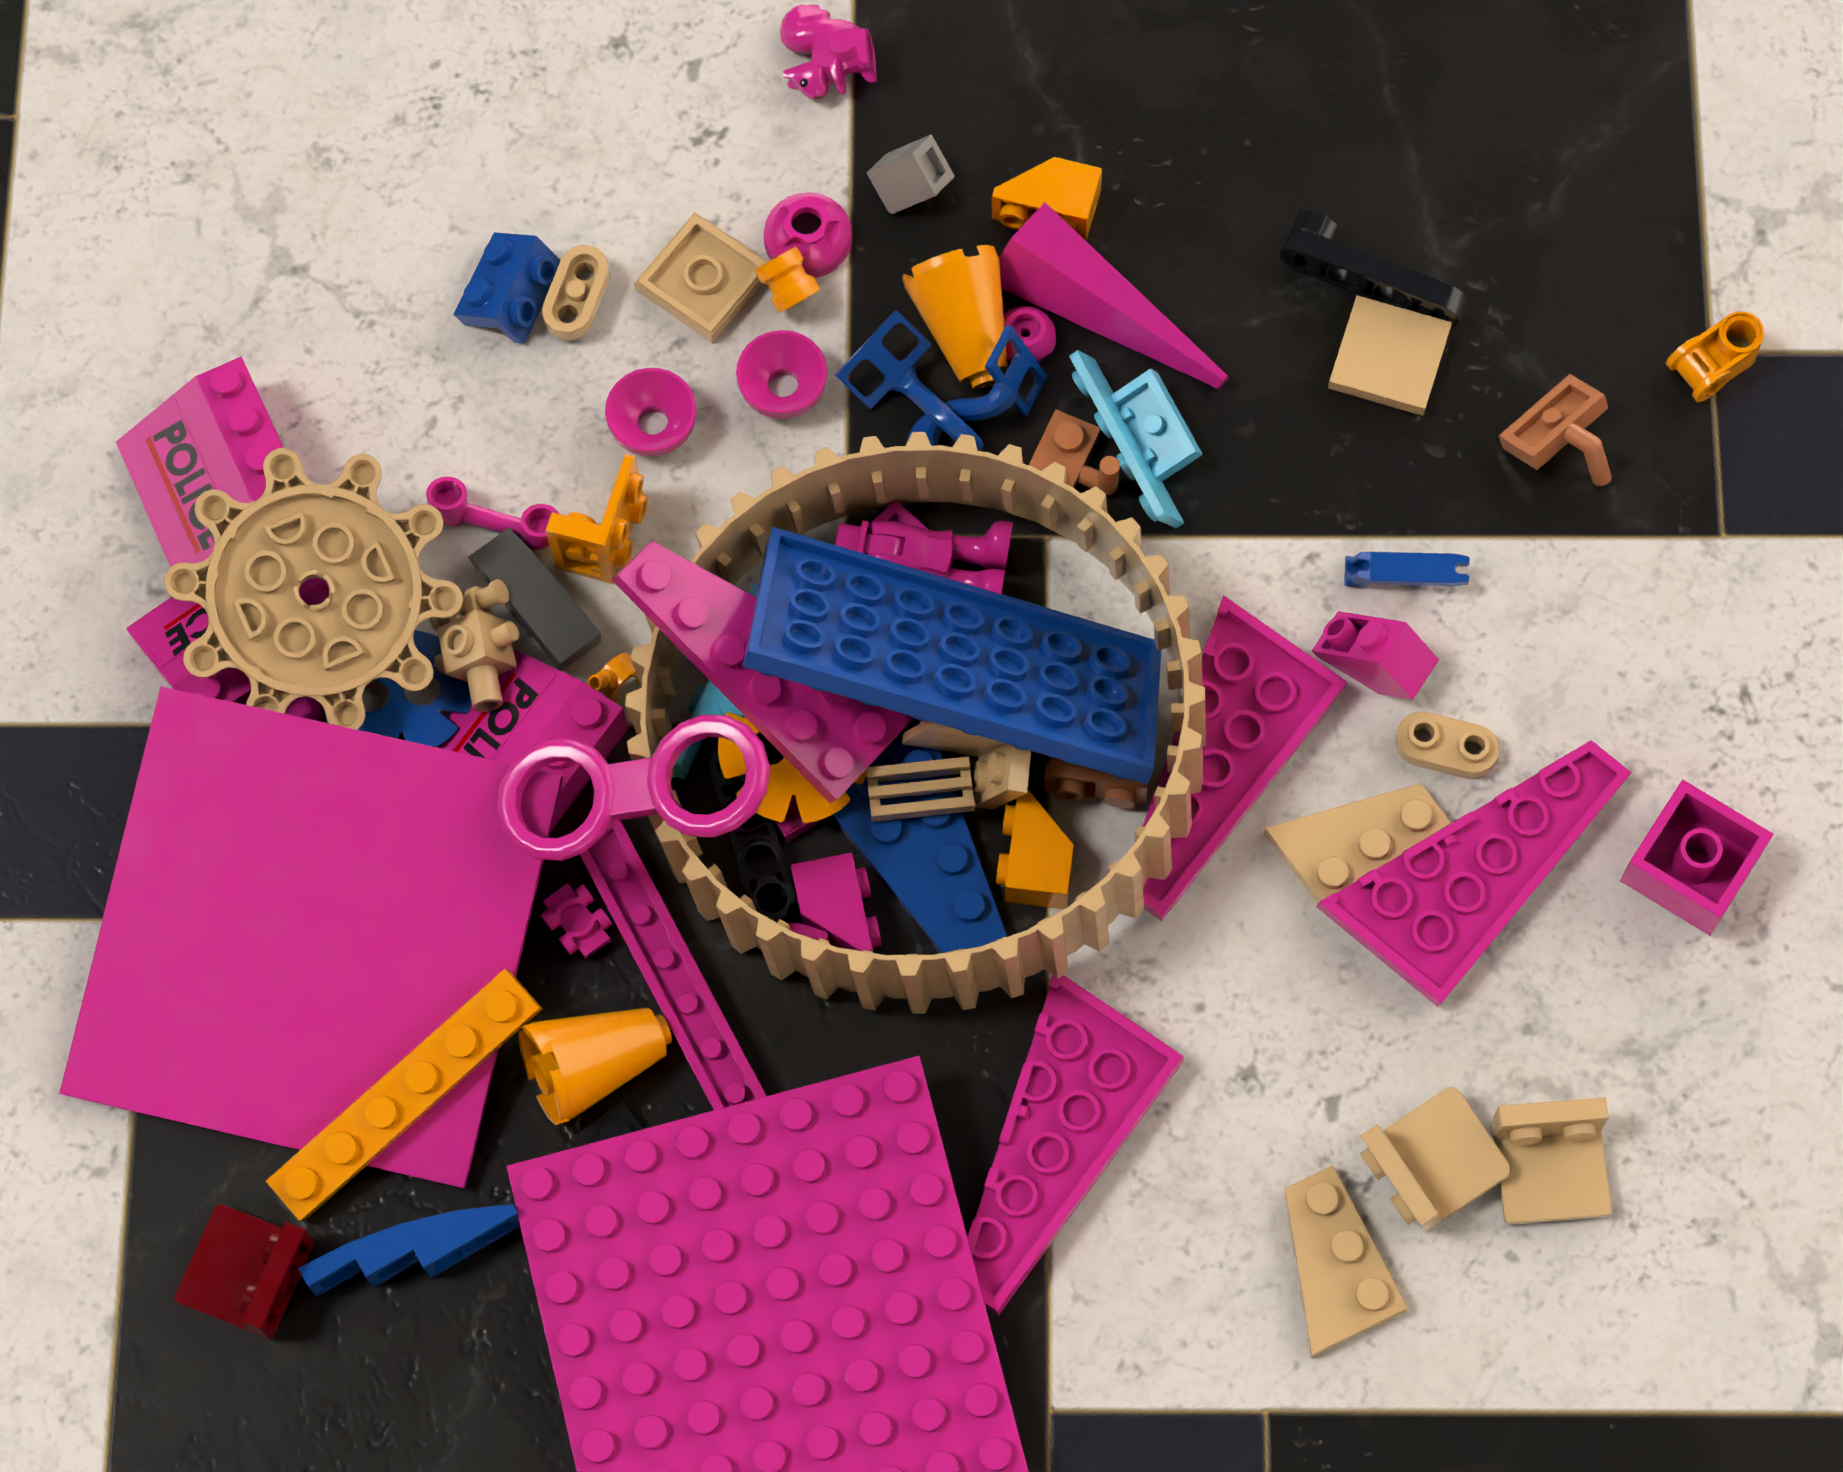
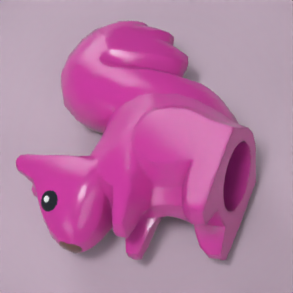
M801 4L785 14L780 27L781 42L786 48L797 54L812 55L811 61L783 71V77L789 79L787 83L789 88L800 90L811 100L820 101L827 95L829 83L836 86L840 95L846 94V76L849 73H861L867 83H877L875 50L868 28H859L850 21L842 19H830L829 11L820 9L817 4Z

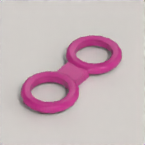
M703 714L679 723L662 738L651 758L608 764L597 749L574 739H550L531 746L512 762L500 784L497 809L502 829L515 847L538 860L563 861L583 854L605 835L612 820L618 821L659 814L669 827L687 836L714 838L737 830L756 813L767 793L770 765L763 742L748 725L727 715ZM708 737L725 738L735 743L743 752L747 767L745 784L738 797L725 809L709 815L692 814L682 809L676 802L671 787L672 770L680 754L692 743ZM557 761L575 762L583 766L591 776L595 791L593 807L585 822L574 832L559 838H541L533 834L524 823L521 811L522 794L530 778L542 767Z

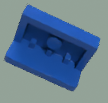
M494 232L453 315L464 325L497 328L504 332L514 343H525L543 307L561 260L537 236Z

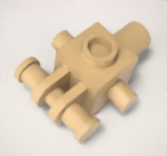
M500 579L491 581L489 586L485 588L473 586L467 589L463 595L462 607L456 615L444 619H429L434 630L438 632L441 653L435 656L437 669L443 674L468 682L472 708L477 712L492 711L503 705L498 675L517 667L512 642L519 639L518 628L511 621L493 616L491 609L496 604L502 605L509 601V591Z

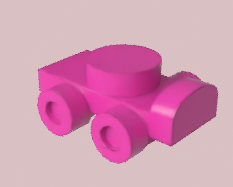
M567 883L546 898L543 904L547 910L540 914V916L551 931H554L559 926L564 930L565 934L558 938V940L569 955L579 950L584 958L587 959L611 942L605 930L613 924L601 908L593 914L590 913L587 906L594 902V899L583 884L573 891Z

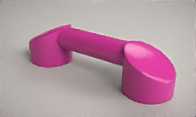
M440 477L431 482L426 491L427 504L435 507L441 513L443 524L447 526H458L465 522L499 533L510 528L530 550H540L550 546L546 528L551 513L559 514L550 505H532L523 512L521 518L468 503L465 485L454 477Z

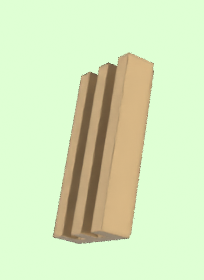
M969 756L868 767L866 769L872 822L975 811ZM960 774V777L878 786V783ZM962 790L963 797L880 805V799L920 796Z

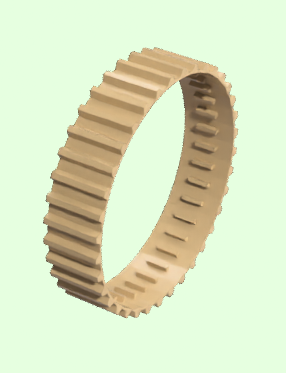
M912 432L906 446H893L889 448H884L877 436L863 438L859 453L838 458L826 447L816 451L814 467L805 469L796 475L783 466L771 472L772 488L762 492L756 498L739 492L730 499L735 514L727 519L720 528L703 524L695 532L700 549L690 562L735 585L746 572L764 559L766 543L772 526L802 535L821 524L862 510L889 506L895 500L900 504L953 502L987 507L1037 522L1075 542L1082 550L1090 553L1107 566L1110 575L1116 581L1119 579L1135 596V606L1141 614L1146 611L1154 624V640L1158 651L1166 648L1171 660L1166 662L1168 689H1180L1182 703H1171L1172 731H1181L1179 746L1168 745L1167 772L1171 774L1166 788L1158 786L1154 794L1155 811L1145 827L1139 825L1134 833L1135 844L1118 863L1114 861L1108 867L1107 876L1086 893L1082 892L1075 898L1076 901L1064 910L1049 918L1046 917L1026 931L1009 937H1003L980 947L953 950L934 955H882L868 950L857 951L830 945L829 941L822 938L815 940L791 931L789 924L781 919L776 923L758 913L753 901L745 894L739 899L728 890L722 872L716 864L707 869L698 858L703 853L696 837L681 834L679 831L669 827L659 814L648 816L678 883H687L696 907L706 921L720 917L731 946L742 954L757 946L764 955L771 975L783 980L796 970L802 975L809 977L814 994L824 999H828L838 988L857 992L862 1009L875 1011L884 997H889L893 999H906L912 1014H925L932 998L954 997L961 1009L967 1010L976 1007L979 992L1001 987L1011 999L1023 995L1025 977L1037 974L1043 969L1057 979L1069 973L1068 955L1075 953L1084 944L1100 952L1110 944L1108 925L1119 914L1137 918L1144 910L1143 887L1148 878L1166 880L1172 870L1170 838L1188 837L1192 826L1191 794L1201 792L1202 747L1206 746L1205 687L1202 686L1201 648L1199 640L1190 639L1189 606L1185 596L1170 595L1169 565L1162 554L1144 556L1140 525L1132 517L1115 522L1107 513L1106 493L1096 486L1083 493H1079L1075 488L1067 485L1066 467L1053 462L1040 471L1032 466L1023 464L1022 449L1011 444L999 455H995L989 452L977 451L975 438L971 435L961 434L953 447L941 445L931 446L925 432ZM646 615L645 617L652 633L650 644L633 647L631 656L632 664L642 688L627 693L625 707L637 733L635 737L627 741L631 760L651 758L662 738L672 730L667 713L671 696H676L678 684L676 678L685 659V655ZM674 790V798L676 802L681 806L676 791Z

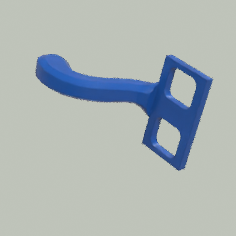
M895 310L836 372L835 376L869 409L887 392H901L911 399L955 442L961 434L974 436L977 451H981L984 448L982 439L916 376L914 365L932 344ZM898 323L904 324L918 338V345L903 360L896 359L882 344L883 337ZM865 359L871 361L884 375V381L869 396L862 395L848 381L849 373L860 361Z
M1006 325L985 365L986 370L996 382L990 392L982 397L959 398L944 403L963 422L998 416L1011 406H1014L1021 416L1027 417L1048 377L1014 328ZM1009 341L1015 350V355L1004 375L998 366V360ZM1029 369L1035 377V382L1024 402L1019 395L1018 389ZM924 413L912 427L907 442L912 432H925L931 446H938L943 430Z

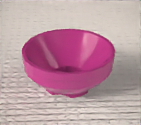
M806 192L788 196L771 210L766 219L763 235L764 247L769 259L772 260L797 246L804 258L802 267L806 274L814 276V278L828 275L836 270L846 260L851 250L852 227L847 214L836 201L823 194ZM803 213H812L821 220L819 229L812 234L798 233L792 227V223L798 215Z
M778 330L758 336L745 347L737 362L736 376L738 388L744 400L752 409L770 418L786 419L807 412L819 401L826 385L827 367L820 348L811 339L794 331ZM786 374L794 377L798 382L796 391L786 397H779L771 393L769 383L775 376Z
M643 368L625 375L616 382L606 400L605 416L612 436L624 449L637 455L655 457L676 450L688 439L696 420V404L689 385L680 376L661 368ZM648 412H660L667 417L668 423L662 432L647 434L639 428V421L642 416Z

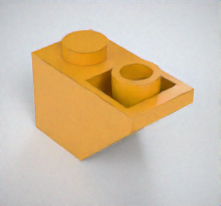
M1053 157L994 188L992 194V219L999 220L1009 228L1020 229L1045 202L1086 241L1101 193L1102 168Z
M1027 790L1026 794L1016 799V805L1006 804L1002 835L1012 836L1010 853L999 854L996 884L1005 885V902L1065 909L1068 904L1074 845L1031 792Z

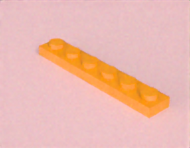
M504 969L269 1177L266 1182L299 1221H305L543 1009L508 969Z

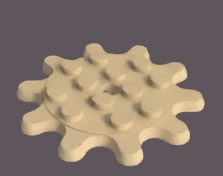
M277 448L271 451L264 460L263 471L266 478V488L263 495L256 501L240 503L233 500L223 491L212 489L203 492L195 502L194 510L196 517L213 534L214 549L210 556L202 562H183L171 566L164 577L165 589L172 598L179 601L197 603L208 614L209 624L206 632L187 646L183 662L191 675L198 678L213 676L227 668H235L244 672L251 683V693L246 703L248 706L285 714L286 708L291 702L298 698L308 697L315 699L323 706L329 724L358 730L365 720V709L362 702L363 692L371 681L378 678H388L407 691L414 692L423 690L430 684L433 679V667L428 658L416 648L413 640L414 631L419 623L425 619L450 618L456 615L462 607L463 595L459 586L448 580L430 578L422 572L419 566L420 552L426 544L435 540L441 534L443 518L441 513L429 504H419L400 514L384 510L376 497L377 488L382 477L381 465L371 455L363 453L354 455L348 459L342 474L337 480L330 484L321 485L307 478L303 471L301 460L294 451L287 448ZM308 579H321L329 586V597L319 605L309 606L300 598V587Z

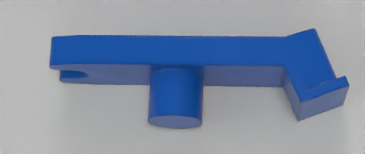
M1359 552L1354 557H1345L1344 586L1365 588L1370 584L1409 585L1417 588L1421 586L1467 585L1469 583V575L1459 574L1455 569L1457 567L1469 566L1470 558L1465 555L1451 553Z

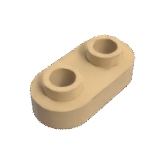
M579 245L568 250L561 258L542 307V315L547 330L551 335L560 340L570 341L584 336L592 326L610 280L607 258L598 248L590 245ZM585 271L594 274L589 280L577 278L580 273ZM566 314H575L577 316L570 323L561 321V318Z
M1415 712L1405 717L1399 725L1395 739L1399 755L1409 764L1466 779H1478L1487 775L1494 768L1499 755L1497 738L1486 727L1430 712ZM1420 729L1427 730L1431 734L1432 739L1427 742H1421L1416 739L1414 732ZM1468 742H1475L1481 746L1482 752L1476 755L1470 754L1466 751L1464 745Z

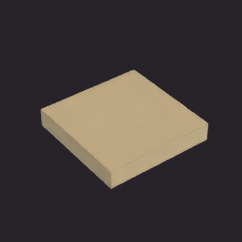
M694 212L635 281L634 285L638 293L713 344L762 286L754 270L767 263V261Z
M1357 295L1333 367L1328 389L1424 416L1452 322Z

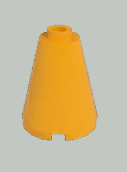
M990 245L977 246L979 252L977 256L967 257L964 255L963 249H958L933 257L911 268L914 277L907 274L902 276L907 293L961 384L971 383L973 390L983 389L996 383L986 370L985 365L1005 328L999 257L995 247ZM1006 346L998 360V366L1002 372L1008 369Z
M648 1007L531 1022L528 1025L522 1026L523 1030L519 1031L518 1035L526 1073L529 1080L536 1078L543 1092L537 1095L536 1098L544 1113L554 1125L569 1122L663 1059L667 1054L666 1045L672 1043L671 1032L662 1014L654 1015Z

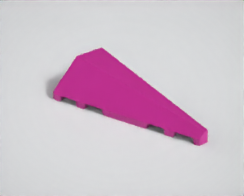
M1045 202L1012 236L1000 255L1002 290L1218 390L1230 378Z

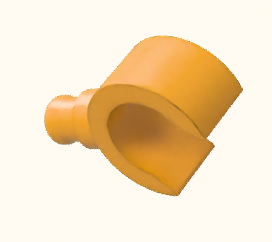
M627 652L612 658L598 673L591 675L588 679L590 687L601 691L615 703L617 702V693L625 682L632 677L639 684L640 682L632 664L631 656Z

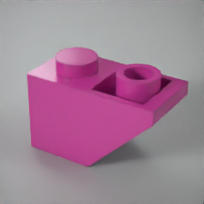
M1338 611L1334 618L1327 623L1323 634L1311 650L1316 657L1374 692L1408 700L1414 699L1439 661L1407 622Z
M852 852L791 864L802 924L827 931L832 945L835 947L857 951H873V948L882 946L876 915L866 917L862 899L871 897L866 868L855 869Z

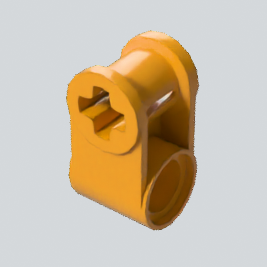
M1745 311L1731 313L1701 335L1689 339L1678 347L1667 359L1666 366L1670 371L1677 370L1694 390L1692 397L1696 402L1705 401L1725 386L1727 382L1755 363L1764 338V327L1760 319ZM1731 336L1742 337L1749 343V346L1741 348L1733 346L1727 338Z

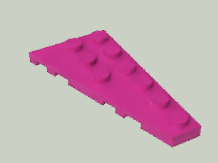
M654 541L647 544L612 579L637 607L830 804L841 797L913 720V717L879 706H869L859 700L828 691H818L804 684L776 676H766L758 671L742 667L756 597Z
M1590 740L1541 769L1537 774L1499 794L1492 801L1477 810L1469 812L1405 850L1401 855L1376 870L1373 869L1358 878L1356 882L1336 894L1333 893L1321 900L1316 905V908L1435 1006L1439 1007L1632 772Z

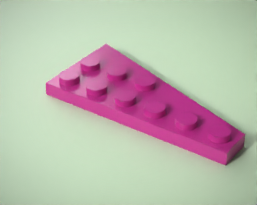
M1224 595L1202 656V686L1205 687L1206 746L1202 747L1201 792L1191 794L1192 826L1188 837L1170 838L1172 870L1166 880L1148 878L1143 887L1144 909L1160 921H1163L1340 697L1347 685L1344 679ZM1175 731L1171 745L1179 746L1181 731ZM1167 758L1152 795L1143 827L1147 825L1155 811L1154 794L1157 787L1166 788L1171 773L1167 772Z
M1053 975L1051 977L1049 991L1034 1030L1035 1034L1026 1062L1023 1064L992 1167H990L981 1202L968 1234V1241L985 1306L997 1316L1005 1308L1184 1062L1183 1055L1066 976L1058 979Z

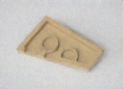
M1419 783L1266 827L1264 835L1318 904L1321 900L1333 893L1336 894L1356 882L1358 878L1373 869L1376 870L1401 855L1405 850L1451 824V821L1422 784Z
M1332 1165L1285 1188L1284 1195L1293 1251L1298 1269L1310 1358L1405 1313L1408 1307L1334 1166Z

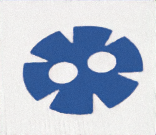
M415 630L413 636L414 644L418 651L428 658L433 667L435 656L441 653L439 637ZM433 667V677L440 684V694L430 704L416 705L406 698L405 689L395 681L388 678L375 679L373 681L381 682L388 688L390 693L389 701L380 710L373 712L365 711L364 723L358 730L397 739L399 738V733H403L406 741L437 747L458 730V727L439 713L438 710L468 713L471 706L468 682L443 674L437 667ZM322 706L324 717L326 719V722L328 723L325 710Z

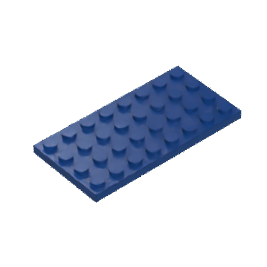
M772 526L766 543L742 667L758 671L766 676H776L804 684L818 691H828L859 700L869 706H879L907 714L917 720L931 721L955 728L969 735H979L1010 744L1020 750L1034 751L1061 759L1069 764L1082 765L1106 772L1120 779H1130L1148 784L1154 771L1161 650L1158 651L1154 639Z

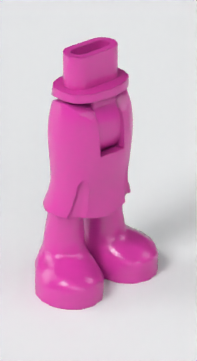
M862 521L861 526L839 523L835 545L1001 595L1013 522L996 521L985 535L976 537L954 535L952 530L934 531L895 521L873 522L870 527L869 521ZM953 560H958L988 569L969 571L952 568Z

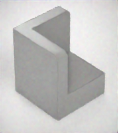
M932 134L885 154L867 172L883 204L891 214L936 196L955 177Z

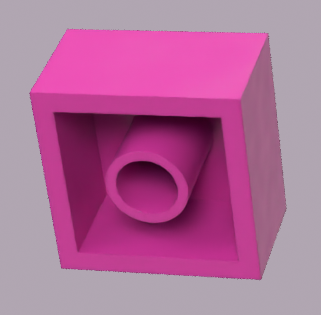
M1682 779L1631 858L1620 882L1711 936L1774 834Z

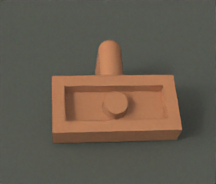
M1569 374L1499 435L1502 448L1538 470L1569 443L1584 453L1592 483L1596 486L1608 484L1612 476L1602 442L1597 436L1585 430L1586 427L1608 409L1605 395Z
M1055 409L1029 466L1042 471L1053 462H1056L1066 467L1067 485L1075 489L1077 484L1090 489L1096 486L1106 495L1114 494L1118 489L1120 463L1117 458L1113 456L1104 457L1100 461L1099 470L1087 466L1101 436V429L1096 425Z

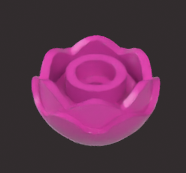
M1022 306L1011 309L1004 314V326L1006 327L1007 325L1014 328L1038 362L1053 352L1056 345V331L1053 321L1045 312L1034 307ZM1027 331L1030 335L1023 337L1021 333ZM1008 341L1006 344L1007 358L1012 362L1015 350Z

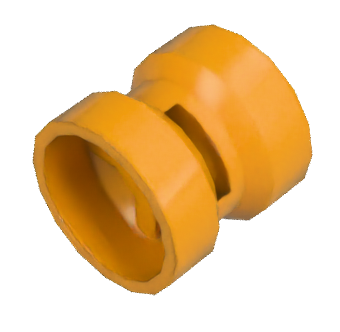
M797 246L754 270L759 281L769 286L772 292L771 302L777 313L788 309L820 290L814 276L806 274L802 267L804 258Z

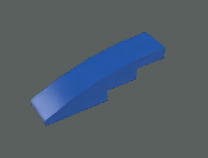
M513 1204L455 1210L408 1221L349 1242L299 1267L298 1270L316 1297L361 1271L374 1288L419 1261L429 1277L433 1278L519 1228V1215Z

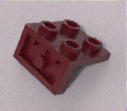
M217 1204L175 1293L174 1300L179 1305L272 1341L300 1279L301 1273L298 1268L307 1263L316 1242L306 1229L285 1221L282 1228L226 1205Z

